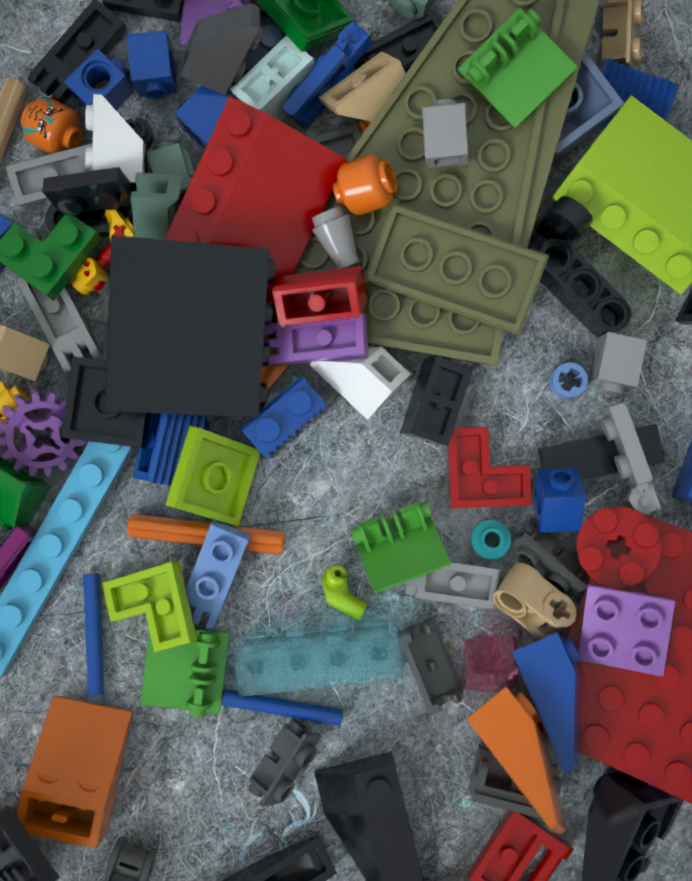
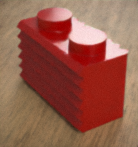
M362 266L285 275L273 287L278 322L283 328L286 324L292 327L294 323L300 326L302 322L308 325L310 321L315 324L319 320L324 323L327 319L333 322L335 318L341 321L343 317L347 320L352 316L358 319L368 301Z

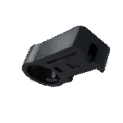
M562 196L537 225L538 232L547 240L560 238L567 242L570 240L573 242L575 239H580L591 225L593 218L590 212L578 201Z

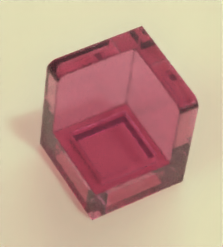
M476 635L465 640L466 690L500 692L505 687L511 690L518 685V665L512 654V651L517 650V642L514 636Z

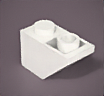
M93 94V105H86V129L93 131V147H86L85 151L86 172L119 167L131 184L136 185V173H145L146 144L103 95Z
M368 346L369 356L311 362L310 366L367 420L388 401L410 375L381 346Z

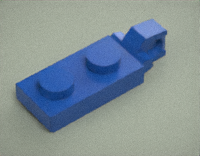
M352 21L338 34V40L328 53L321 55L317 59L313 70L306 79L290 91L287 101L283 104L282 108L303 129H307L325 108L318 97L356 70L354 64L373 43L369 34Z

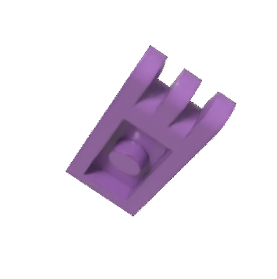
M363 313L360 314L358 319L352 316L349 320L343 317L341 321L335 318L333 322L328 319L324 323L319 320L316 324L310 321L308 325L302 322L300 326L294 323L292 327L286 324L284 328L279 325V322L265 325L264 335L275 334V339L264 340V342H269L270 351L276 350V355H270L268 366L369 356L366 315Z

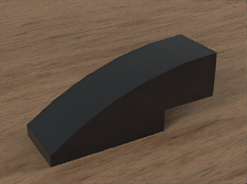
M315 835L275 852L222 881H326L336 875L337 872L320 837Z

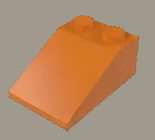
M505 687L470 715L467 720L548 827L558 835H561L566 831L544 734L536 725L541 721V718L522 692L514 697L509 689Z

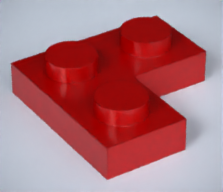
M488 427L454 428L449 445L447 446L450 508L532 505L530 465L490 467Z

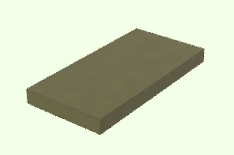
M392 202L364 281L519 336L549 255Z

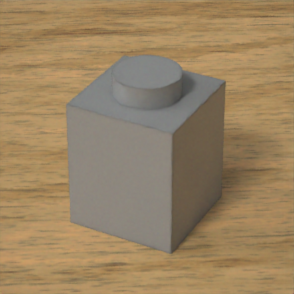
M441 99L432 102L431 107H422L427 169L469 165L465 103L457 104L453 99Z
M606 332L597 339L588 383L600 386L599 392L614 396H623L624 391L627 392L638 388L648 340L612 332Z

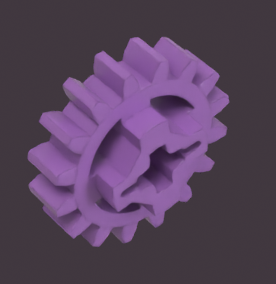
M35 388L30 390V399L24 400L19 394L14 395L17 403L14 408L8 405L2 406V411L7 416L6 419H0V430L4 431V433H0V445H6L0 451L3 460L14 457L11 463L13 469L18 471L26 465L28 475L31 477L35 475L37 468H42L47 477L51 476L52 466L57 465L62 471H65L67 467L64 460L67 457L73 460H78L79 458L74 447L85 446L86 441L64 439L59 432V428L63 424L62 420L64 418L67 396L64 395L58 401H55L53 390L48 389L44 397H39ZM45 408L42 412L28 413V411L33 409ZM15 426L23 433L18 448L13 441ZM31 428L34 430L37 428L41 431L47 428L51 438L48 436L44 437L43 435H38L35 438ZM53 452L50 455L38 457L39 454Z

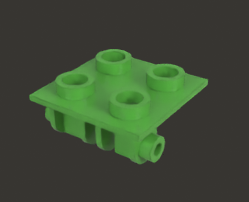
M519 8L458 68V71L515 129L578 69V66L537 26L541 19L532 9L525 13Z
M416 500L410 505L399 508L401 514L397 516L395 509L390 510L393 517L386 520L384 514L381 513L379 514L380 523H378L375 517L362 523L357 522L358 527L350 529L374 594L452 565L431 519L432 515L426 501L418 503Z
M195 629L198 641L154 653L149 632L140 705L189 710V715L193 717H205L206 713L220 714L230 633Z

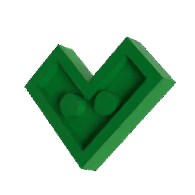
M69 214L63 216L43 243L13 223L0 240V263L54 301L103 238L97 231Z

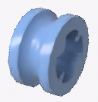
M573 362L563 363L550 374L549 387L558 398L571 399L584 392L588 384V376L584 368L579 364ZM570 371L575 374L572 380H577L578 383L577 387L573 386L566 391L561 387L564 382H559L558 379L559 375L564 376Z

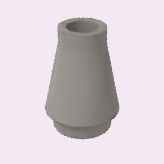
M342 206L335 207L312 218L315 226L312 231L334 262L336 269L346 268L360 262L356 253L350 214L345 215Z

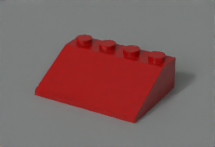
M229 96L164 240L270 249L269 258H274L275 277L272 284H267V300H271L272 305L275 306L273 287L282 276L295 273L313 235L312 229L315 226L312 218L323 213L333 192V185L337 182L338 171L341 165L347 162V159L269 114Z

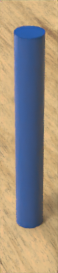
M89 573L83 574L88 696H98L104 694L100 574Z
M227 689L224 690L222 706L341 726L343 714L341 709Z

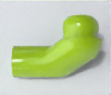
M340 565L330 566L323 572L321 580L327 604L359 621L368 603L350 594L347 582L348 574L344 567Z

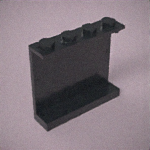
M112 235L105 411L259 418V407H264L267 401L266 383H261L262 366H268L270 357L269 342H264L265 325L271 324L273 313L272 301L267 300V284H272L275 277L274 258H269L270 249Z

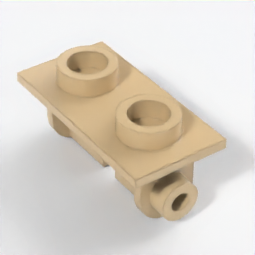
M607 0L603 3L602 31L604 34L617 32V36L602 38L601 64L604 59H610L612 62L617 61L619 64H625L627 67H633L635 70V63L642 62V38H636L637 25L643 24L644 21L643 0Z

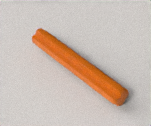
M132 514L127 523V535L132 538L203 546L211 523ZM231 526L252 535L246 551L275 555L282 554L285 545V533Z

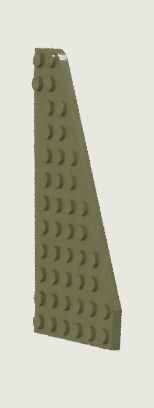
M458 0L346 157L347 162L366 155L375 154L382 161L388 160L393 167L398 184L397 192L393 193L390 205L357 216L351 213L346 206L342 207L345 215L350 214L356 253L360 261L346 268L362 266L365 279L392 202L526 248L528 247L599 0ZM519 8L525 13L532 9L541 19L537 26L578 66V69L515 129L458 71V68ZM441 99H453L457 104L465 103L469 165L427 169L422 107H431L432 102ZM334 191L323 212L340 206L335 198ZM314 233L294 274L336 269L334 262ZM365 282L368 301L362 313L366 315L368 344L497 366L504 330ZM272 305L271 323H278L276 307Z

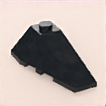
M392 751L316 770L314 774L324 814L366 881H424Z
M622 771L606 773L597 780L593 788L595 796L588 811L582 881H634L640 872L644 873L651 861L645 857L647 851L656 837L661 840L666 838L684 800L654 786L651 787L646 782Z

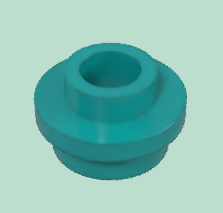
M493 519L483 520L474 527L471 533V545L479 556L485 559H498L509 550L511 534L502 522ZM489 532H495L498 536V543L494 547H488L485 544L484 539Z

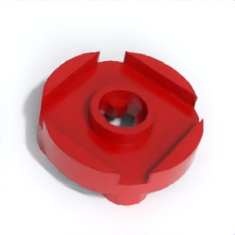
M612 507L598 510L585 521L577 537L576 549L580 565L591 579L608 588L625 589L639 585L651 577L661 558V543L658 530L646 516L627 507ZM618 536L624 537L626 539L625 545L631 548L630 554H621L619 560L613 559L611 557L612 550L606 547L609 540L616 541Z

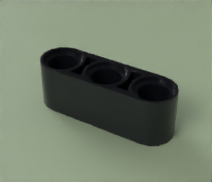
M554 238L546 241L541 246L538 252L555 254L560 259L561 267L555 269L546 264L540 282L593 335L600 337L606 332L616 333L628 325L632 315L628 302L570 243L564 239ZM573 281H581L587 286V297L578 296L574 292L572 287ZM605 308L613 312L616 319L614 326L603 322L600 314L601 309Z

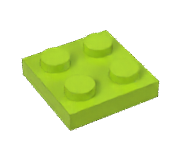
M189 426L165 506L239 527L260 456L259 450L202 428Z

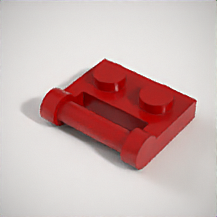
M508 811L467 874L471 881H518L540 847L544 845L548 850L527 881H548L561 860H567L574 849L564 839L551 833L527 815Z

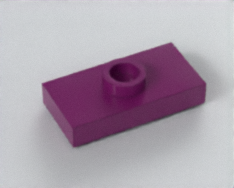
M31 525L17 526L3 545L0 543V590L16 570L37 533V530Z

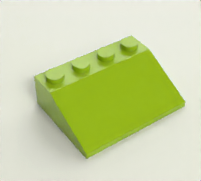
M631 95L552 198L557 201L560 197L566 196L582 204L592 215L593 221L590 227L681 295L692 283V140Z

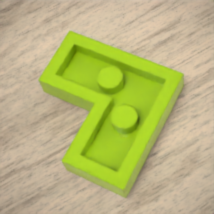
M179 561L165 563L102 583L110 622L122 621L146 614L154 653L198 641Z

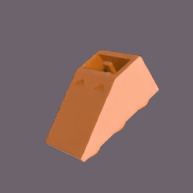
M57 695L53 696L22 788L16 816L29 835L97 848L109 830L133 714L132 710Z

